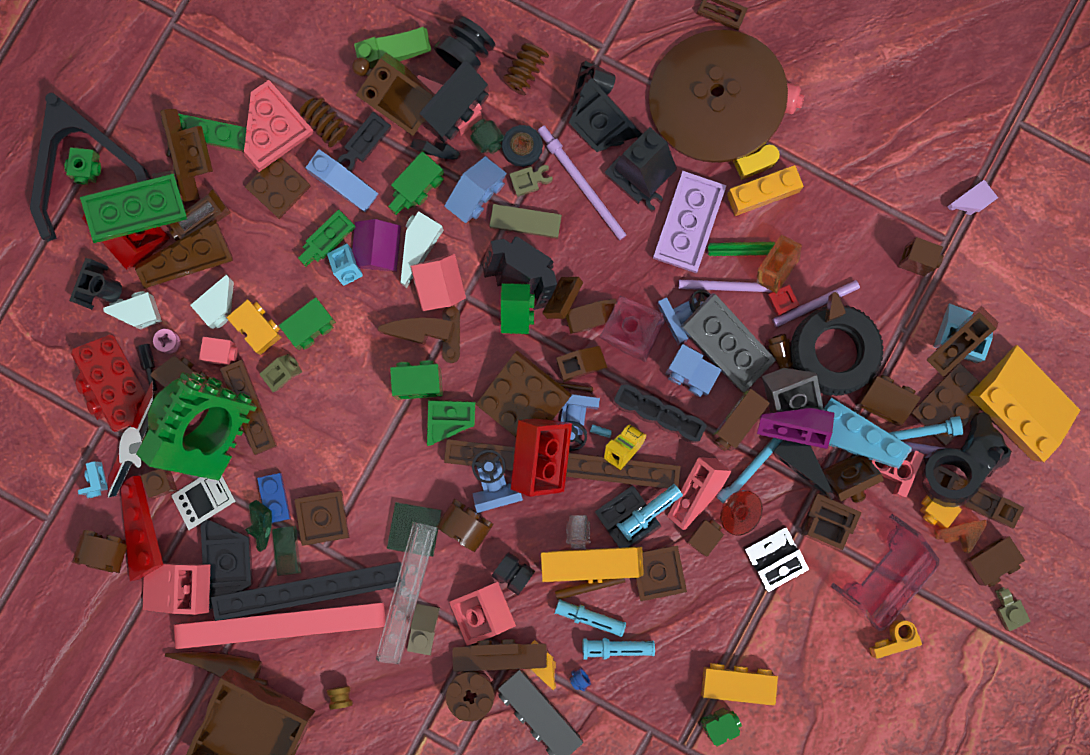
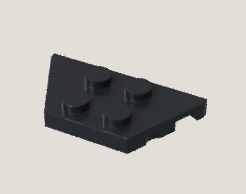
M589 74L567 117L568 123L596 152L606 150L611 146L622 145L624 141L637 137L638 139L643 134L642 131Z
M207 519L200 524L202 564H210L209 610L213 608L212 596L243 591L253 585L250 537Z

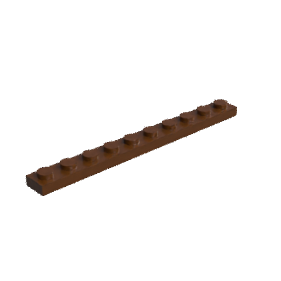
M447 439L444 463L472 466V462L478 453L484 450H493L503 457L506 466L505 470L513 471L515 447ZM485 453L478 457L476 462L483 463L485 460H493L497 455ZM569 453L566 477L668 489L672 484L678 487L680 466L629 460L620 470L606 461L604 457ZM499 459V460H500L501 467H502V470H503L502 460Z

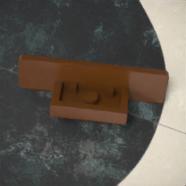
M163 109L160 111L161 122L165 128L167 146L171 152L173 169L179 183L180 195L184 202L198 200L199 194L194 177L213 172L202 126L182 130L177 109Z
M515 639L501 640L499 645H492V640L477 641L478 645L454 647L452 650L453 671L455 672L547 668L546 644L522 645L515 644Z

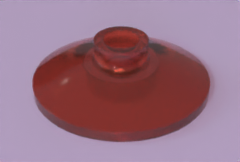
M740 490L733 493L727 498L721 509L720 520L723 528L728 533L736 536L751 532L758 525L762 517V502L755 493L749 490Z

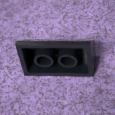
M465 60L419 113L423 126L443 143L448 139L452 140L457 135L458 127L461 123L469 121L474 114L473 109L478 104L482 105L489 96L488 84L469 62Z

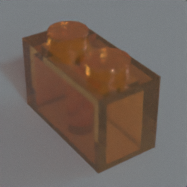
M781 235L758 268L756 283L777 294L800 260L802 245Z

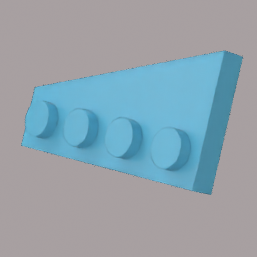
M833 398L829 400L824 408V411L835 413L833 433L829 446H835L847 450V452L868 457L870 460L899 469L912 450L909 445Z

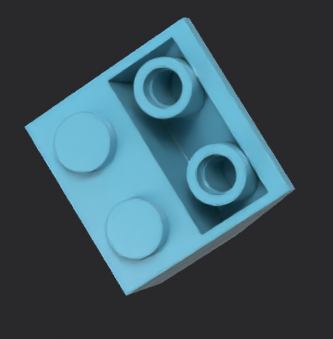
M949 303L933 347L938 348L974 312ZM993 332L964 359L974 363L985 361L993 339Z

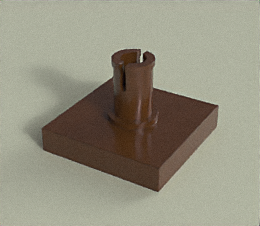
M854 454L823 469L832 491L840 501L850 497L855 503L862 502L866 498L864 490L884 481L881 472L867 457L859 454Z

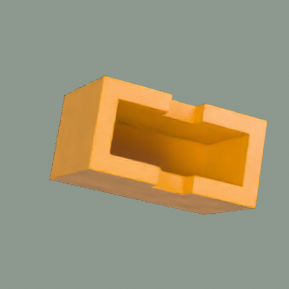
M246 300L226 318L238 332L248 335L244 339L257 354L262 355L282 338L278 333L281 329L272 319L267 321L263 316L265 310L257 301L253 304L251 301Z

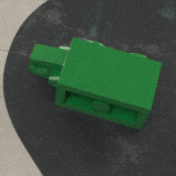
M422 151L391 184L393 191H395L392 196L395 199L388 208L397 215L404 207L409 209L410 207L414 208L417 204L419 206L423 204L428 198L427 193L432 188L436 189L443 182V169Z

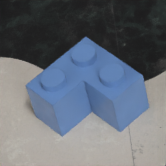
M485 156L463 173L444 207L464 223H467L472 218L477 219L484 210L482 207L483 203L488 202L493 193L497 194L503 188L505 183L502 181L507 173Z
M682 344L665 374L669 376L668 380L679 386L683 383L690 387L688 391L701 397L702 394L705 396L709 394L722 369L702 359L704 355Z

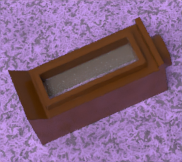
M212 189L207 196L185 211L187 220L169 224L172 227L169 232L178 241L214 219H217L219 222L229 215L231 211Z

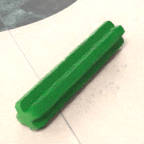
M709 243L707 252L709 256L774 255L776 253V243Z

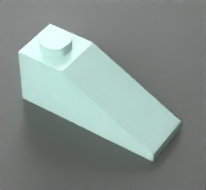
M419 211L416 216L412 215L406 224L407 230L401 273V284L405 288L408 287L413 279L410 266L424 262L444 231L442 225Z

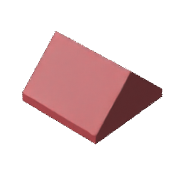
M454 253L410 266L422 311L450 307L466 299Z

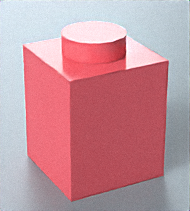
M203 337L199 360L205 363L227 366L232 364V361H236L238 349L235 347V343L230 340Z

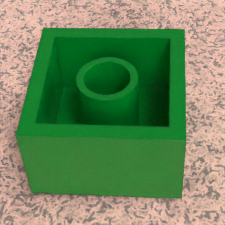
M420 361V365L417 366L410 365V362L396 363V367H390L392 396L396 400L443 397L441 368L434 361Z

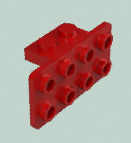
M107 335L74 348L71 355L80 370L75 384L78 392L83 394L87 401L88 411L92 415L94 414L97 420L105 417L111 430L114 432L131 426L146 394L115 337Z

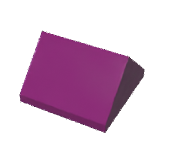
M377 219L355 222L352 252L359 269L397 272L401 226Z

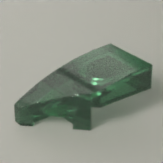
M255 500L249 504L252 525L245 530L248 535L250 534L256 538V548L259 552H262L266 549L270 537L272 510Z

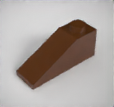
M982 306L979 307L927 358V361L944 377L994 332L999 322Z

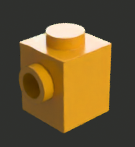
M926 495L921 502L923 507L919 511L924 514L923 518L931 525L935 526L937 524L941 528H948L962 509L960 507H943L933 502Z

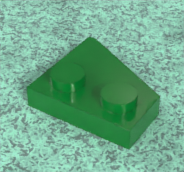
M428 400L427 446H431L475 426L476 401Z

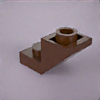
M616 299L598 301L573 308L566 315L570 334L585 332L598 326L615 324L622 321Z

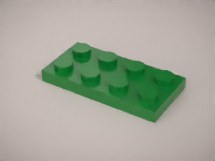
M174 174L80 197L93 243L187 220Z

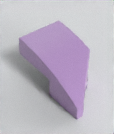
M983 180L951 203L948 208L949 210L966 211L965 214L972 215L974 212H980L998 197L987 182Z

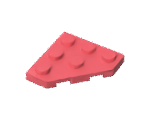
M270 80L251 92L244 156L260 172L313 134V129Z

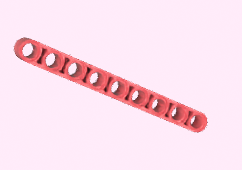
M384 602L229 618L218 621L175 624V649L385 627Z

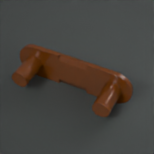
M450 306L443 310L442 320L452 321L455 326L450 342L443 341V358L447 363H455L460 358V312L455 306Z

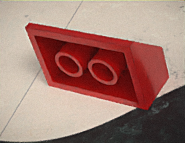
M84 213L82 220L88 225ZM160 227L102 241V243L122 266L128 270L149 258L170 238Z
M536 418L518 420L511 490L529 497L564 492L572 423Z

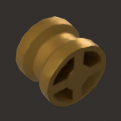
M350 686L326 690L327 695L330 697L329 710L353 705L352 700L349 698Z

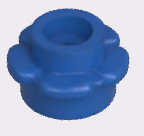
M581 668L576 672L574 670L571 672L570 682L576 690L586 691V687L591 685L586 672Z

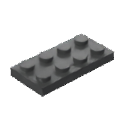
M712 293L680 326L718 368L722 369V373L742 393H745L776 360L716 294Z

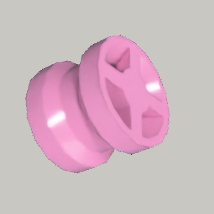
M161 329L153 337L156 349L166 354L175 353L181 344L180 337L169 329Z

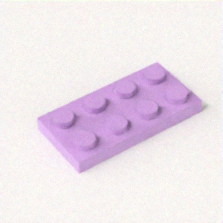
M682 171L653 259L694 273L698 272L726 185Z

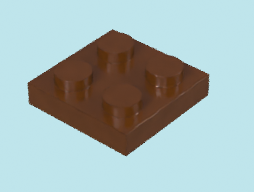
M281 157L258 172L245 186L278 219L311 187Z
M342 491L294 499L302 546L350 538Z
M678 545L642 552L644 575L636 578L640 601L687 592Z

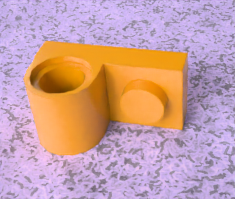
M900 619L890 625L889 632L892 641H889L888 638L874 642L875 646L870 647L869 650L871 656L878 659L921 646L922 642L915 625L912 622ZM902 625H905L908 633L905 637L901 638L898 630Z

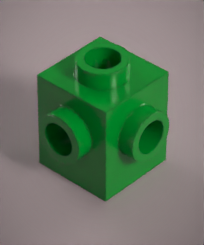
M70 148L69 159L65 161L66 175L73 179L76 184L88 185V182H96L97 176L101 173L100 155L94 150Z

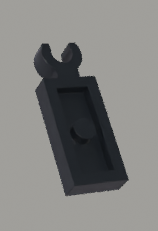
M372 112L344 146L348 153L341 155L337 162L342 165L344 161H350L347 170L352 172L356 167L355 162L360 160L364 163L391 130V125Z
M619 156L604 172V175L637 204L642 200L645 201L646 208L653 212L655 207L651 205L650 201L656 199L659 203H662V196L658 193H653L648 198L614 168L620 159Z

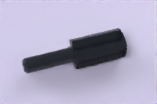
M150 344L139 345L136 349L141 369L146 371L149 387L153 381V392L157 391L156 381L150 376L153 372L152 368H155Z

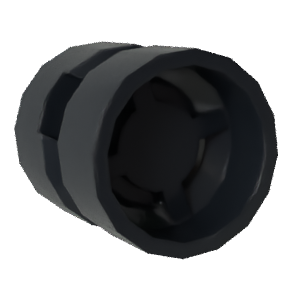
M508 552L491 577L501 584L506 582L508 584L507 588L518 596L535 573V570L527 564L520 565L519 559Z

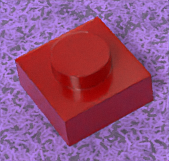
M790 285L767 295L777 316L800 306Z

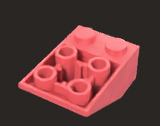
M163 563V566L144 576L143 610L172 614L196 615L208 613L210 564Z

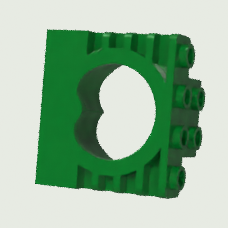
M182 372L181 378L172 381L153 400L148 412L149 431L136 455L149 467L219 481L232 458L227 453L229 447H236L237 442L234 441L236 435L242 436L244 432L240 428L242 423H249L250 418L247 414L250 410L255 411L257 406L251 402L253 399L250 396L241 392L237 395L233 391L223 388L221 386L222 382L216 378L209 377V379H206L196 372H192V374ZM209 408L201 424L193 432L183 437L191 420L197 414Z

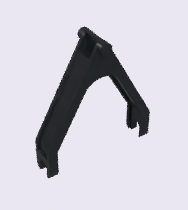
M48 93L45 97L47 103L30 203V210L42 240H47V242L57 239L47 209L57 148L64 137L71 133H87L132 169L138 182L151 179L147 169L54 93Z

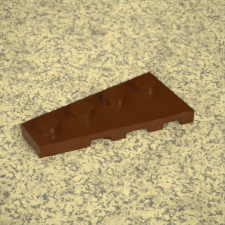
M214 219L135 265V271L145 289L233 261V256L217 219Z

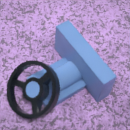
M697 290L690 296L688 302L674 309L671 307L667 297L658 301L657 306L678 345L688 340L686 333L680 326L705 301L704 295L707 298L711 295L709 292ZM696 294H699L698 301L694 298Z
M572 394L571 398L564 405L561 421L572 423L570 442L576 441L579 443L577 446H570L569 451L578 450L585 445L587 441V431L584 427L586 408L598 410L600 398ZM583 433H584V436H585L584 440H582V439L579 437V435H583Z
M484 450L478 453L472 462V471L475 477L481 481L483 491L473 493L477 513L523 500L521 493L511 490V483L506 484L504 478L505 461L498 452L493 450ZM493 453L497 455L493 460H485L483 463L476 462L482 454ZM499 459L502 460L503 470H502V467H501V464H500V460H499ZM475 466H478V467H477V470H478L479 476H478V475L476 474V472H475Z

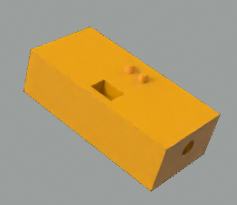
M642 547L548 551L541 553L542 582L588 580V583H593V580L597 579L598 583H602V579L638 578L644 575Z

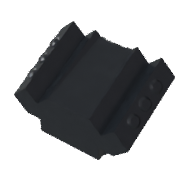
M518 236L514 237L511 243L505 239L490 242L482 267L485 278L496 277L497 287L502 286V284H530V294H535L533 309L536 310L545 308L557 286L555 272L552 270L554 261Z

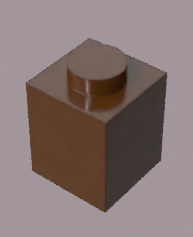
M157 469L141 475L148 498L156 499L178 491L171 471Z
M712 519L709 522L703 520L686 543L704 557H708L725 534L720 531L722 527Z

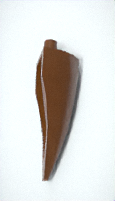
M176 652L165 654V657L198 666L220 678L231 668L265 686L268 684V680L259 678L262 661L213 652Z

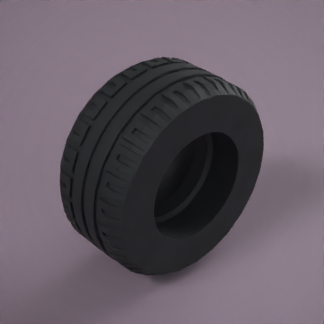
M848 305L844 306L846 314L825 323L827 306L814 311L798 325L790 343L793 369L816 373L820 393H823V395H846L862 388L873 379L882 364L884 346L882 345L883 340H881L882 336L879 333V329H877V325L864 312ZM830 329H838L847 333L854 341L857 357L855 363L848 370L832 372L819 362L815 352V343L823 332Z

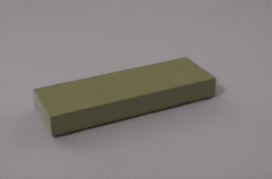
M493 204L490 228L558 239L562 215Z

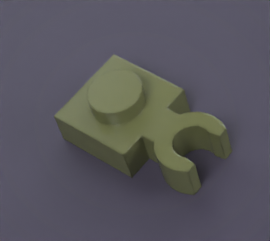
M548 165L541 166L534 173L532 167L510 173L516 196L519 197L539 190L538 183H551L553 181L552 176L548 178L542 177V173L549 170Z

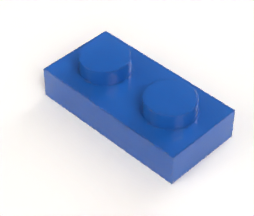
M282 473L257 478L266 524L291 519Z

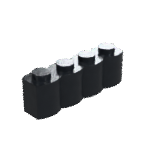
M621 385L613 400V404L618 409L629 413L634 412L639 419L655 423L660 429L676 433L681 439L690 443L699 442L707 427L701 419L690 415L685 416L680 409L670 405H663L659 399L653 396L642 395L639 390L630 385Z

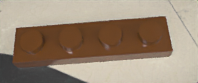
M239 360L220 368L227 388L237 395L241 392L250 396L253 399L251 402L257 406L255 411L250 410L247 414L250 418L249 423H242L254 455L277 447L244 361Z

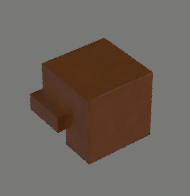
M816 494L807 514L809 517L801 535L835 550H843L849 534L854 533L862 512Z

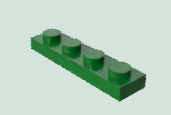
M178 114L182 130L202 126L206 144L244 152L247 127Z

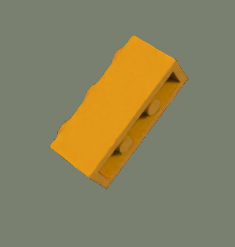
M794 165L731 188L727 197L734 215L737 216L797 194L804 186Z
M710 663V667H704L701 692L703 698L776 705L778 676L772 674V670L758 668L757 672H749L748 667L734 666V670L724 669L725 665Z

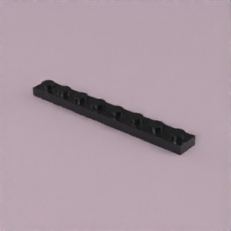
M400 561L212 596L211 600L215 621L404 586L405 582Z

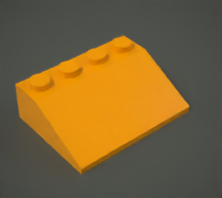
M1015 345L968 395L985 413L989 414L991 419L1031 460L1045 462L1061 445L1080 412V409L1018 345Z

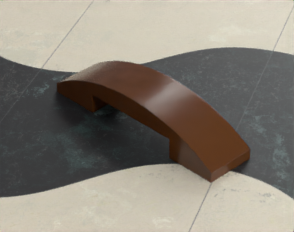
M942 466L934 469L936 481L944 488L959 490L968 485L967 480ZM981 487L968 503L962 505L1012 529L1015 528L1025 508Z

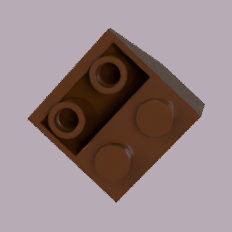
M881 375L880 377H874L865 385L856 406L896 426L904 424L921 397L915 395L916 391L907 386H902L901 388L893 384V379Z

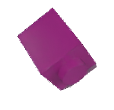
M806 408L762 414L757 434L827 449L833 433L835 413Z

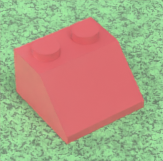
M498 582L449 602L467 646L496 636L516 626Z

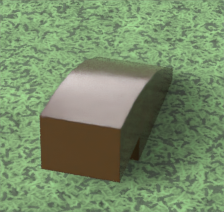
M409 318L381 325L378 327V331L381 334L425 345L427 337L450 342L455 324L452 321L436 318Z

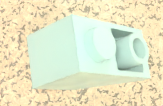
M145 291L134 293L131 295L132 298L124 301L123 299H118L114 303H109L110 306L103 308L105 313L138 329L162 322L154 296L148 292L145 293Z

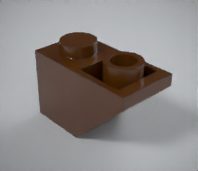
M600 346L578 350L556 358L563 383L608 368Z

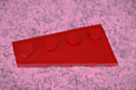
M132 476L123 482L120 487L130 581L139 580L163 566L141 476Z

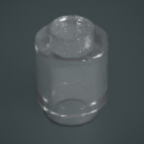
M569 515V521H566V544H571V549H585V544H590V521H588L587 515Z

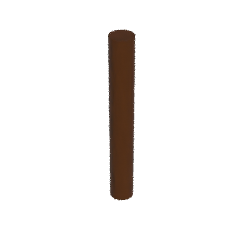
M625 578L602 579V583H598L595 580L593 583H584L557 590L555 594L557 600L626 582Z

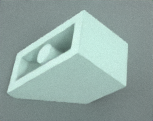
M227 275L190 305L212 329L222 327L228 321L226 317L231 314L234 282Z

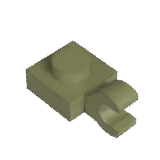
M1002 587L995 591L1002 604V607L996 610L1007 631L1010 632L1030 622L1021 600L1016 599L1013 601L1012 594L1008 588Z

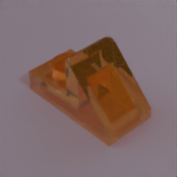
M976 520L934 530L936 539H944V543L958 541L959 536L963 552L970 553L985 529L987 522L986 520Z

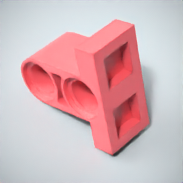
M911 451L909 453L907 461L904 460L901 464L907 472L904 478L898 476L897 468L884 465L881 469L876 466L875 461H870L881 472L883 477L897 482L892 495L906 498L924 454L918 451Z

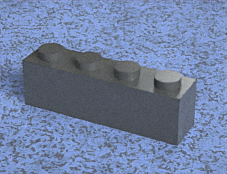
M518 669L498 687V690L501 692L498 694L499 698L505 705L511 704L516 709L514 715L522 724L527 722L532 728L530 733L538 742L544 741L548 746L546 751L549 755H571L584 743L579 734L521 669Z

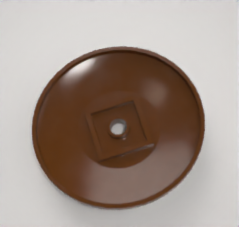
M732 30L705 31L688 37L674 46L656 68L649 91L651 115L663 139L679 153L695 160L711 163L737 160L750 155L765 145L781 125L788 102L787 79L782 65L775 54L758 39ZM715 87H721L724 93L719 97H715L711 94V91Z

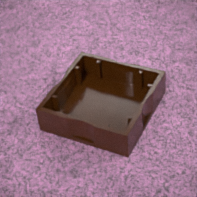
M229 668L216 686L208 704L205 719L196 731L186 755H295L315 710Z

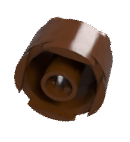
M454 498L440 519L437 528L450 538L457 540L464 547L476 552L494 524L484 517L479 519L480 514L470 507L465 510L466 505Z
M83 530V533L79 535L72 563L84 564L89 568L119 574L127 549L126 541L111 535H107L106 539H103V536L96 532Z
M463 671L453 678L446 692V703L450 712L462 721L470 722L483 718L491 710L495 699V689L489 677L478 671ZM467 690H470L471 693L476 692L477 695L474 697V701L465 698Z

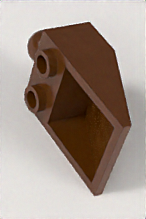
M385 53L379 59L373 69L370 68V63L367 59L363 57L355 59L352 63L353 72L358 76H367L366 81L356 96L414 136L422 124L419 113L435 94L405 65L388 53ZM380 71H385L387 75L385 73L380 75Z

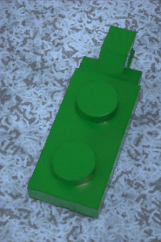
M337 210L306 240V244L303 246L306 251L298 257L299 261L307 267L314 260L319 262L321 259H324L356 226L340 210Z

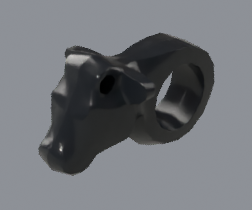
M982 412L973 416L970 422V433L962 448L937 449L923 458L926 466L922 474V486L933 502L943 507L965 505L978 492L987 477H991L997 469L1009 463L1012 451L1006 445L1003 435L994 428L989 414ZM941 465L956 466L965 473L968 485L959 490L944 488L936 481L934 469Z

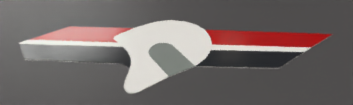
M153 381L133 424L124 431L121 437L119 454L108 477V498L117 496L131 464L134 463L138 468L141 466V459L136 453L148 428V412L153 402Z

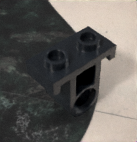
M587 61L582 62L571 106H573L589 74L607 94L614 87L615 75Z
M85 258L69 301L93 310L94 305L91 304L94 298L108 303L116 302L122 293V285L120 282L103 275L104 270L107 271L109 266Z

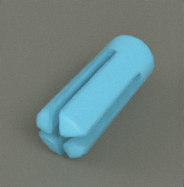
M592 424L590 432L610 438L612 430Z

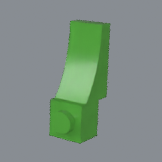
M424 27L391 36L372 37L354 44L357 58L363 57L367 59L370 63V68L375 67L385 53H388L400 62L431 51L428 32Z

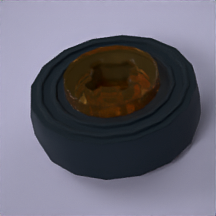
M518 125L512 127L502 139L503 155L508 162L515 166L526 167L532 165L542 154L543 142L541 136L530 126Z

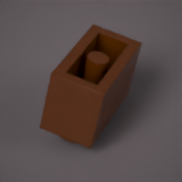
M916 237L905 246L898 267L925 276L933 272L936 267H940L944 257L941 254L943 246Z
M1002 536L966 559L964 563L979 585L991 587L1001 581L1000 577L1005 573L1012 574L1021 568L1019 564L1026 560L1011 537Z

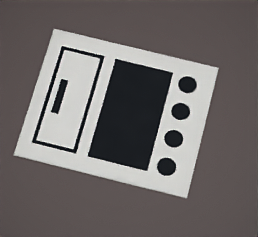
M222 476L219 481L200 477L171 495L188 530H191L235 502Z

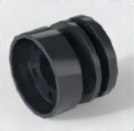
M458 15L453 20L455 25L452 24L448 27V31L453 37L445 34L442 35L435 44L434 50L455 70L466 60L477 71L481 66L477 56L487 58L489 55L488 51L494 49L495 42L478 24L464 16Z

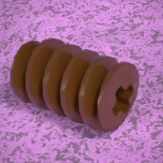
M529 43L522 44V51L517 52L516 55L518 59H513V67H508V74L503 76L504 83L511 90L524 96L526 93L522 88H531L527 80L535 81V77L531 73H540L536 65L544 66L545 64L541 56L549 57V54L542 48Z
M313 97L301 106L299 114L304 116V120L310 123L311 128L316 130L317 135L322 137L324 143H329L328 147L331 148L342 140L349 126L344 125L340 127L343 119L334 120L337 112L333 111L329 114L328 111L331 106L329 104L324 107L322 106L325 99L320 98L316 100Z

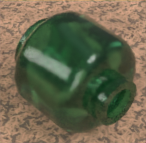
M482 119L471 127L470 140L480 153L490 152V154H494L502 147L500 143L504 138V134L494 121Z

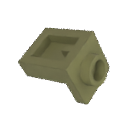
M287 354L275 359L260 373V376L272 392H276L293 377L300 375L302 370L296 359Z

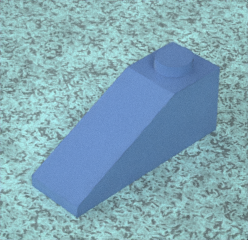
M320 149L305 167L311 176L365 213L379 195Z

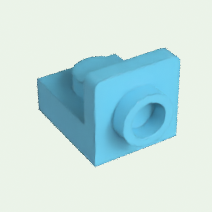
M348 244L327 254L333 274L342 285H347L363 276Z
M96 461L86 463L85 478L91 487L78 490V494L86 495L87 498L101 496V491L108 490L103 464Z

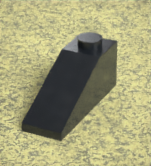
M783 440L773 451L778 460L832 500L835 497L811 445Z

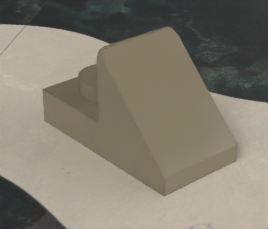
M416 604L410 626L411 633L407 651L431 655L440 608Z

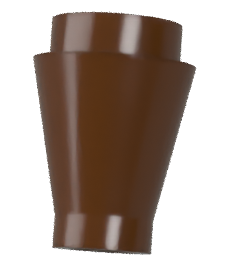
M786 334L769 338V345L767 347L776 359L779 368L792 367L790 339H787Z

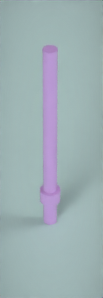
M545 125L539 128L538 133L547 143L548 150L551 154L556 155L619 241L626 237V233L563 151V145L560 141L554 139Z

